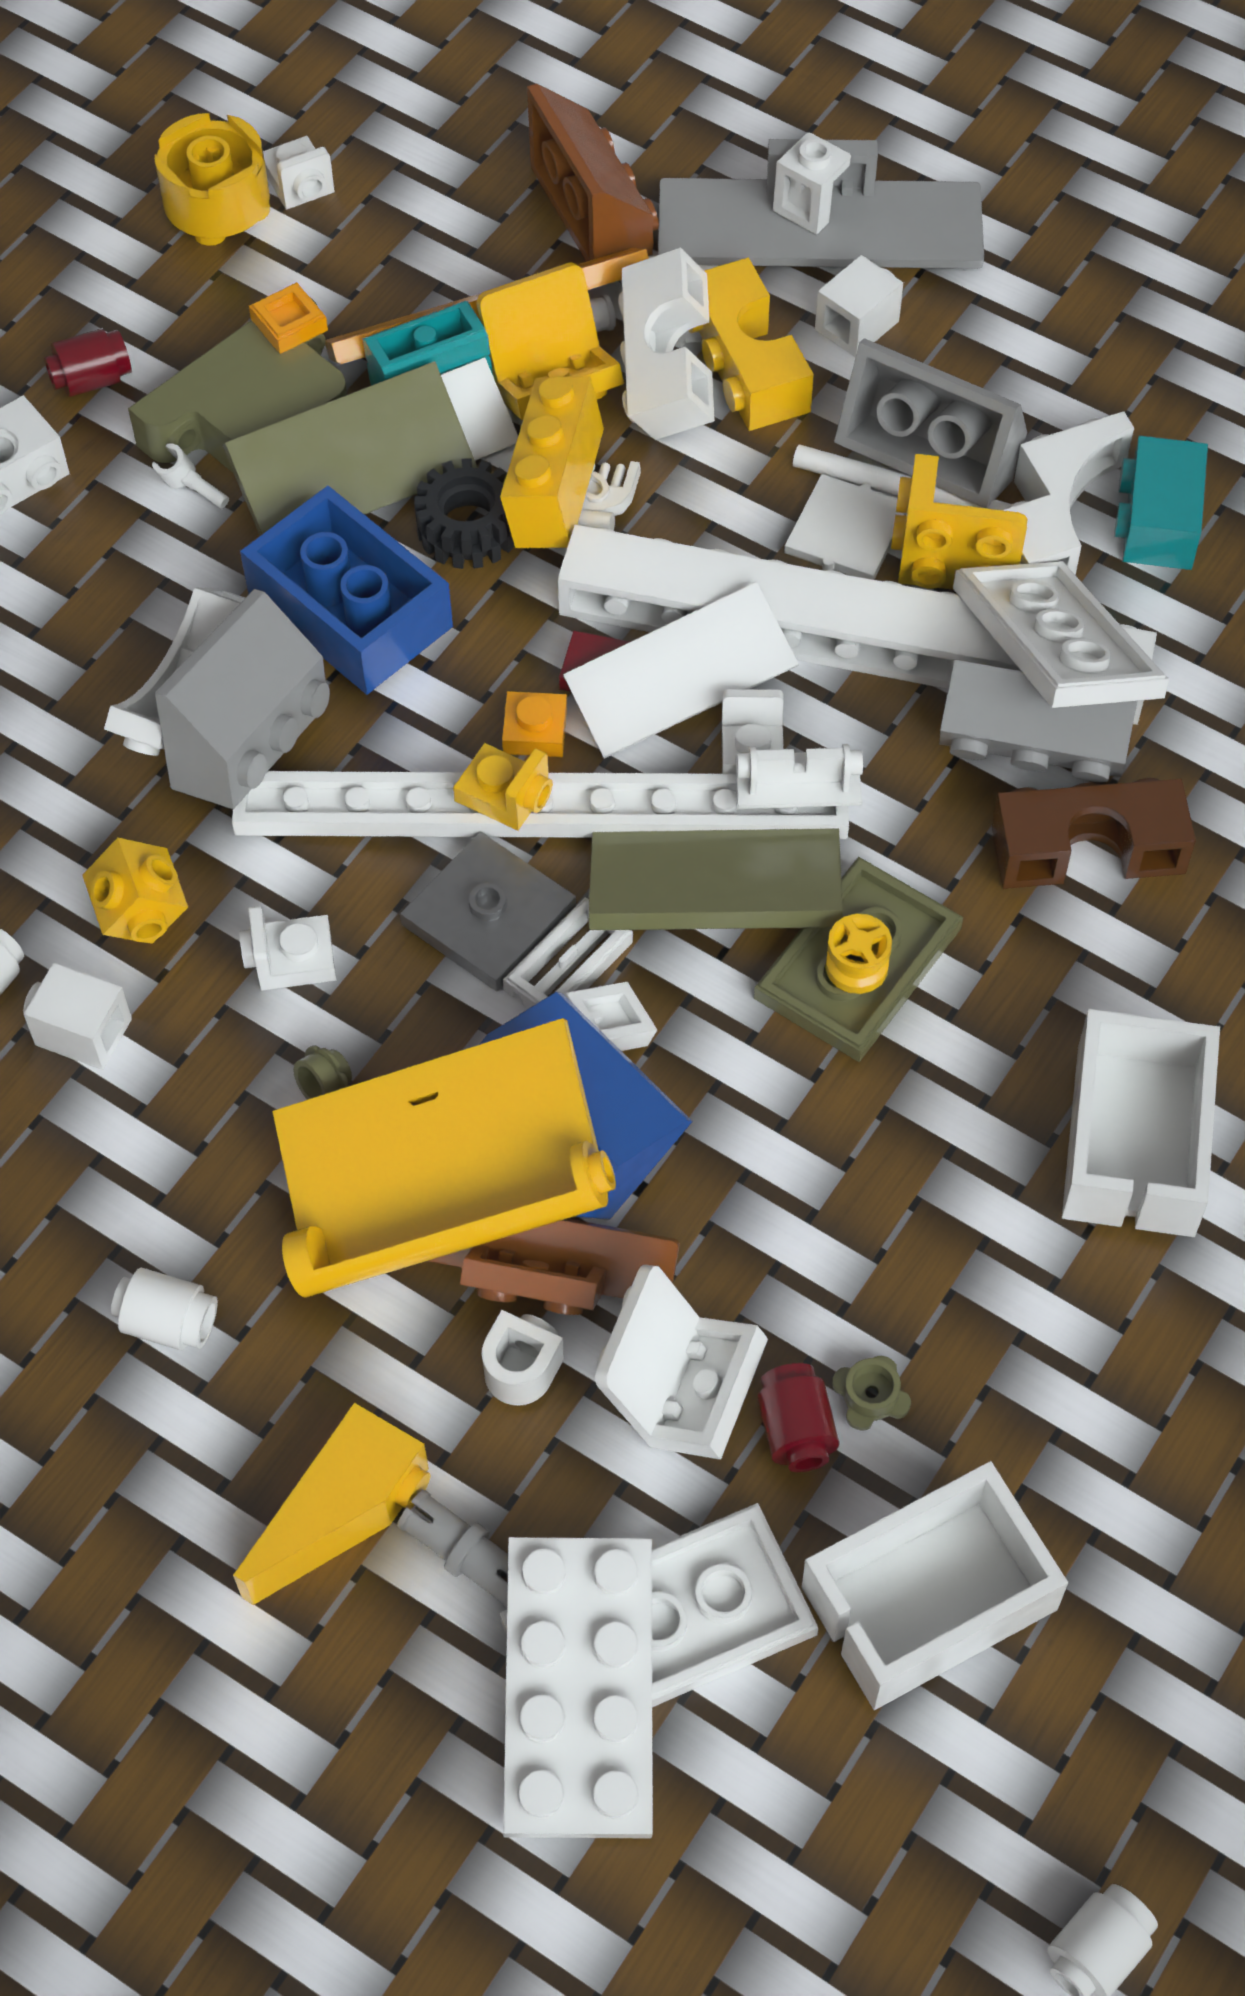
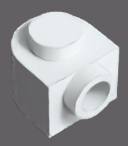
M501 1310L482 1347L485 1382L492 1395L506 1404L526 1405L538 1400L545 1394L564 1360L563 1337L558 1336L553 1326L533 1315L524 1314L519 1318Z

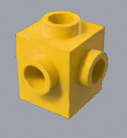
M117 838L82 875L102 935L153 944L188 908L177 872L167 848Z

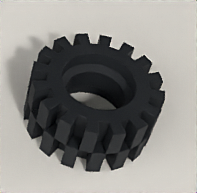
M472 458L462 459V468L457 469L454 468L452 460L442 463V475L434 468L426 474L427 483L420 481L417 486V496H414L417 533L419 541L422 540L423 549L428 555L435 551L436 561L445 564L448 558L452 557L453 568L460 569L464 568V560H473V569L483 567V557L488 556L491 562L495 563L501 560V549L507 553L512 550L514 542L500 498L507 475L506 471L499 467L492 473L491 462L481 460L479 468H472ZM463 506H476L489 512L484 517L474 521H457L446 516L452 510Z

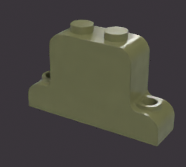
M251 320L128 408L136 446L151 459L161 463L177 461L165 447L167 444L178 445L186 455L194 450L202 449L211 454L233 473L222 446L225 442L346 396L345 377L339 369L321 356L326 342L323 334L279 354Z

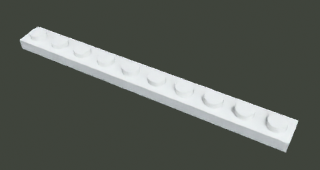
M268 771L260 785L255 789H251L233 809L232 815L235 836L475 837L481 831L488 837L592 838L593 832L839 828L840 839H848L849 830L848 806L738 809L736 774L548 773L549 778L553 781V786L547 803L539 813L531 812L519 831L454 801L453 787L464 772Z

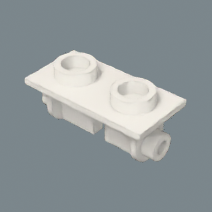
M842 744V748L806 749V752L794 753V749L756 750V746L749 747V753L735 754L738 809L862 805L860 775L863 773L862 750H850L849 744Z

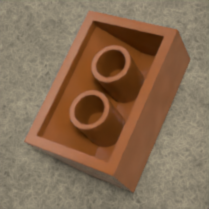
M539 84L527 86L531 169L586 262L630 248L647 249L648 256L653 255V231L657 230L659 226L655 207L649 198L643 199L638 192L635 177L629 164L626 162L621 164L615 154L614 144L609 131L605 127L599 128L587 108Z

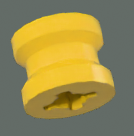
M856 913L844 916L833 925L829 932L825 969L830 981L837 988L847 993L863 994L875 990L884 982L888 975L892 937L888 927L881 920L868 914ZM850 954L860 956L864 962L848 959L847 956Z

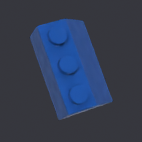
M555 992L487 1034L480 1044L561 1018L568 1021L598 1150L605 1151L609 1157L616 1181L615 1190L608 1192V1204L606 1207L580 1214L576 1217L610 1220L693 1121L563 993Z

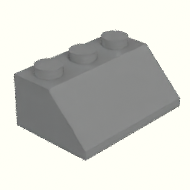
M864 338L859 342L834 443L910 476L913 474L915 454L939 456L935 486L987 508L1013 481L1020 444H1023L1025 441L1027 428L1021 404Z
M254 589L155 692L171 789L235 809L251 789H255L260 785L268 770L284 753L292 749L300 734L315 718L320 717L324 713L328 705L330 689L325 681L323 656L263 591Z
M954 659L940 729L939 744L951 746V754L965 759L985 760L987 753L1011 757V765L1025 770L1046 771L1048 764L1072 768V776L1091 782H1107L1109 775L1121 777L1125 767L1137 701L1052 708L1022 671Z

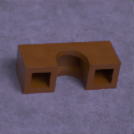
M1142 778L1132 783L1107 785L1087 782L1068 788L1043 790L1032 787L1019 788L1011 792L998 793L992 822V833L1003 889L1064 884L1072 851L1071 845L1085 840L1099 841L1110 846L1121 860L1125 879L1182 875L1187 872L1196 842L1182 779L1159 780L1156 778Z

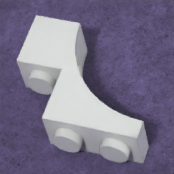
M1124 411L1104 418H1093L1079 426L1051 435H1040L1029 442L1020 444L1014 483L1025 501L1016 502L1003 510L1022 513L1028 519L1020 564L1063 561L1076 575L1082 545L1075 533L1070 509L1076 499L1090 484L1112 470L1120 468L1123 458H1128L1134 426Z
M194 588L184 619L164 659L140 690L127 700L110 706L104 729L124 736L123 746L139 753L158 756L160 749H164L155 692L233 612L245 597L219 588Z

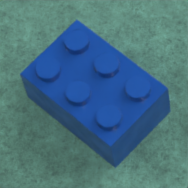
M329 485L240 551L248 595L254 589L265 592L318 650L323 659L366 695L453 627L449 583Z

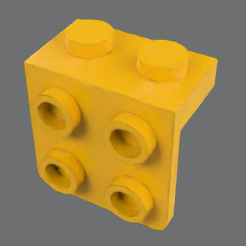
M572 262L484 291L478 296L477 309L480 321L485 327L489 338V357L492 362L494 380L504 404L521 420L524 419L536 378L591 376L597 400L607 394V390L624 384L620 363L599 346L584 271L577 264Z
M915 454L912 478L900 476L896 512L907 513V516L895 514L891 549L902 551L898 583L917 585L927 589L944 588L954 590L955 573L960 568L1020 564L1027 531V517L1019 512L933 502L939 456Z

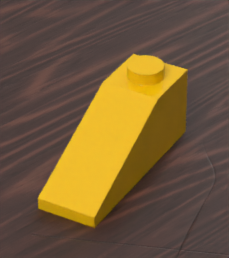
M354 1403L233 1574L241 1597L252 1605L260 1602L390 1526L402 1507H407L411 1510L415 1506L411 1501L419 1492L426 1490L431 1477L430 1473L427 1472L429 1467L424 1443Z

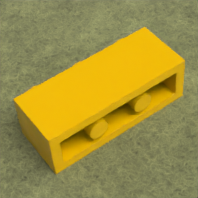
M553 376L535 379L500 495L515 548H567L574 525H578L604 430L591 376Z

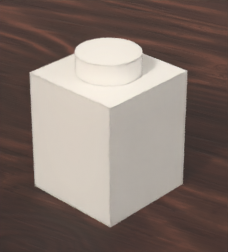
M860 255L818 290L815 330L856 357L860 341L865 338L875 342L899 322L903 282L897 279L889 270L879 267L863 255Z
M54 962L42 983L36 982L31 987L23 1008V1015L36 1046L104 1070L132 1020L122 987Z

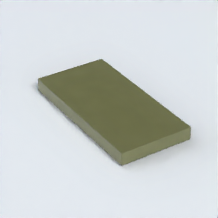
M435 361L230 440L222 445L259 536L327 485L365 515L417 494V486L420 481L427 483L426 474L434 468L440 475L443 474L442 463L452 460L454 468L457 469L462 468V459L472 458V468H478Z
M839 828L593 832L588 913L589 930L833 927L835 922L843 918Z

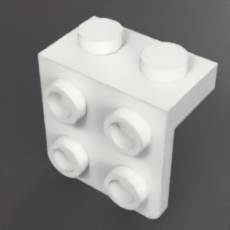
M642 1265L636 1274L632 1286L627 1289L624 1295L622 1310L609 1341L599 1354L595 1373L596 1385L651 1448L721 1460L768 1338L758 1325L699 1317L660 1267Z

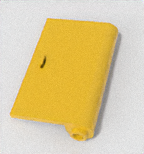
M564 1018L272 1111L297 1227L296 1231L289 1232L283 1237V1261L292 1286L304 1298L606 1207L608 1204V1192L616 1188L615 1175L609 1157L605 1151L598 1150L568 1021Z

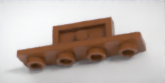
M567 1218L428 1261L461 1267L460 1285L477 1288V1295L481 1298L496 1302H514L517 1300V1296L542 1300L543 1308L548 1311L564 1315L582 1314L583 1308L593 1310L602 1295L624 1298L627 1289L632 1286L636 1274L642 1265L660 1267L673 1283L680 1244L674 1238Z

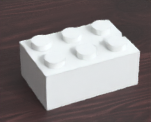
M1088 1009L1078 1045L1062 1219L1122 1227L1125 1216L1136 1217L1135 1229L1195 1237L1209 1197L1220 1036L1219 1026Z
M990 1461L805 1559L801 1588L833 1642L844 1637L841 1655L873 1710H876L1057 1611L1068 1581Z

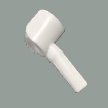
M167 444L165 447L177 459L175 465L171 468L163 469L155 462L152 463L153 469L165 483L174 489L185 486L191 490L194 489L216 506L223 509L229 502V497L195 472L194 464L178 445Z

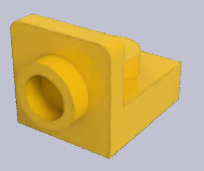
M484 743L454 785V801L519 831L531 812L539 813L543 809L551 794L553 781L548 775L547 753L535 748L525 762Z

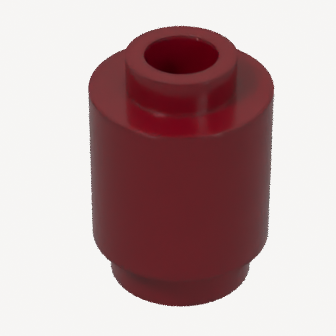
M103 328L53 342L51 343L52 355L44 357L46 370L54 390L64 388L69 398L120 383V376L132 373L129 355L118 330L106 333Z
M806 1363L786 1364L766 1372L761 1377L762 1390L758 1394V1402L772 1460L777 1464L788 1465L789 1470L792 1472H808L823 1467L829 1462V1455L835 1452L840 1445L825 1382L823 1379L816 1377L814 1367Z

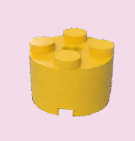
M209 113L195 114L178 120L162 133L158 140L160 148L157 155L155 154V166L166 216L174 226L187 234L195 236L197 242L206 246L220 244L226 237L249 229L258 221L265 219L270 212V193L260 136L248 122L231 115H227L228 122L211 121Z

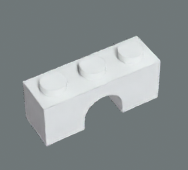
M681 247L623 267V292L619 294L618 301L624 318L625 340L621 343L620 351L626 367L627 390L623 392L622 401L627 417L655 440L714 422L712 371L686 347L673 350L676 342L685 332L710 322L707 273Z

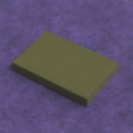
M858 856L841 878L843 917L856 913L868 914L881 920L888 927L892 937L888 975L882 985L871 992L863 994L847 993L837 988L830 981L825 969L829 932L832 927L801 928L754 987V999L860 1062L961 930L963 917ZM853 954L847 956L848 959L864 962L860 956Z

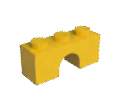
M749 257L704 270L707 273L710 322L688 331L689 333L699 331L702 337L701 346L704 361L712 372H718L723 381V393L729 409L732 412L739 411L749 431L810 413L814 374L793 336L788 335L769 341L754 339L768 334L770 295Z

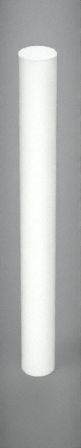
M800 444L797 446L793 458V467L824 474L860 486L862 484H869L871 489L898 496L900 476L912 478V476ZM935 486L933 502L984 508ZM994 499L987 509L1004 510L1012 504Z

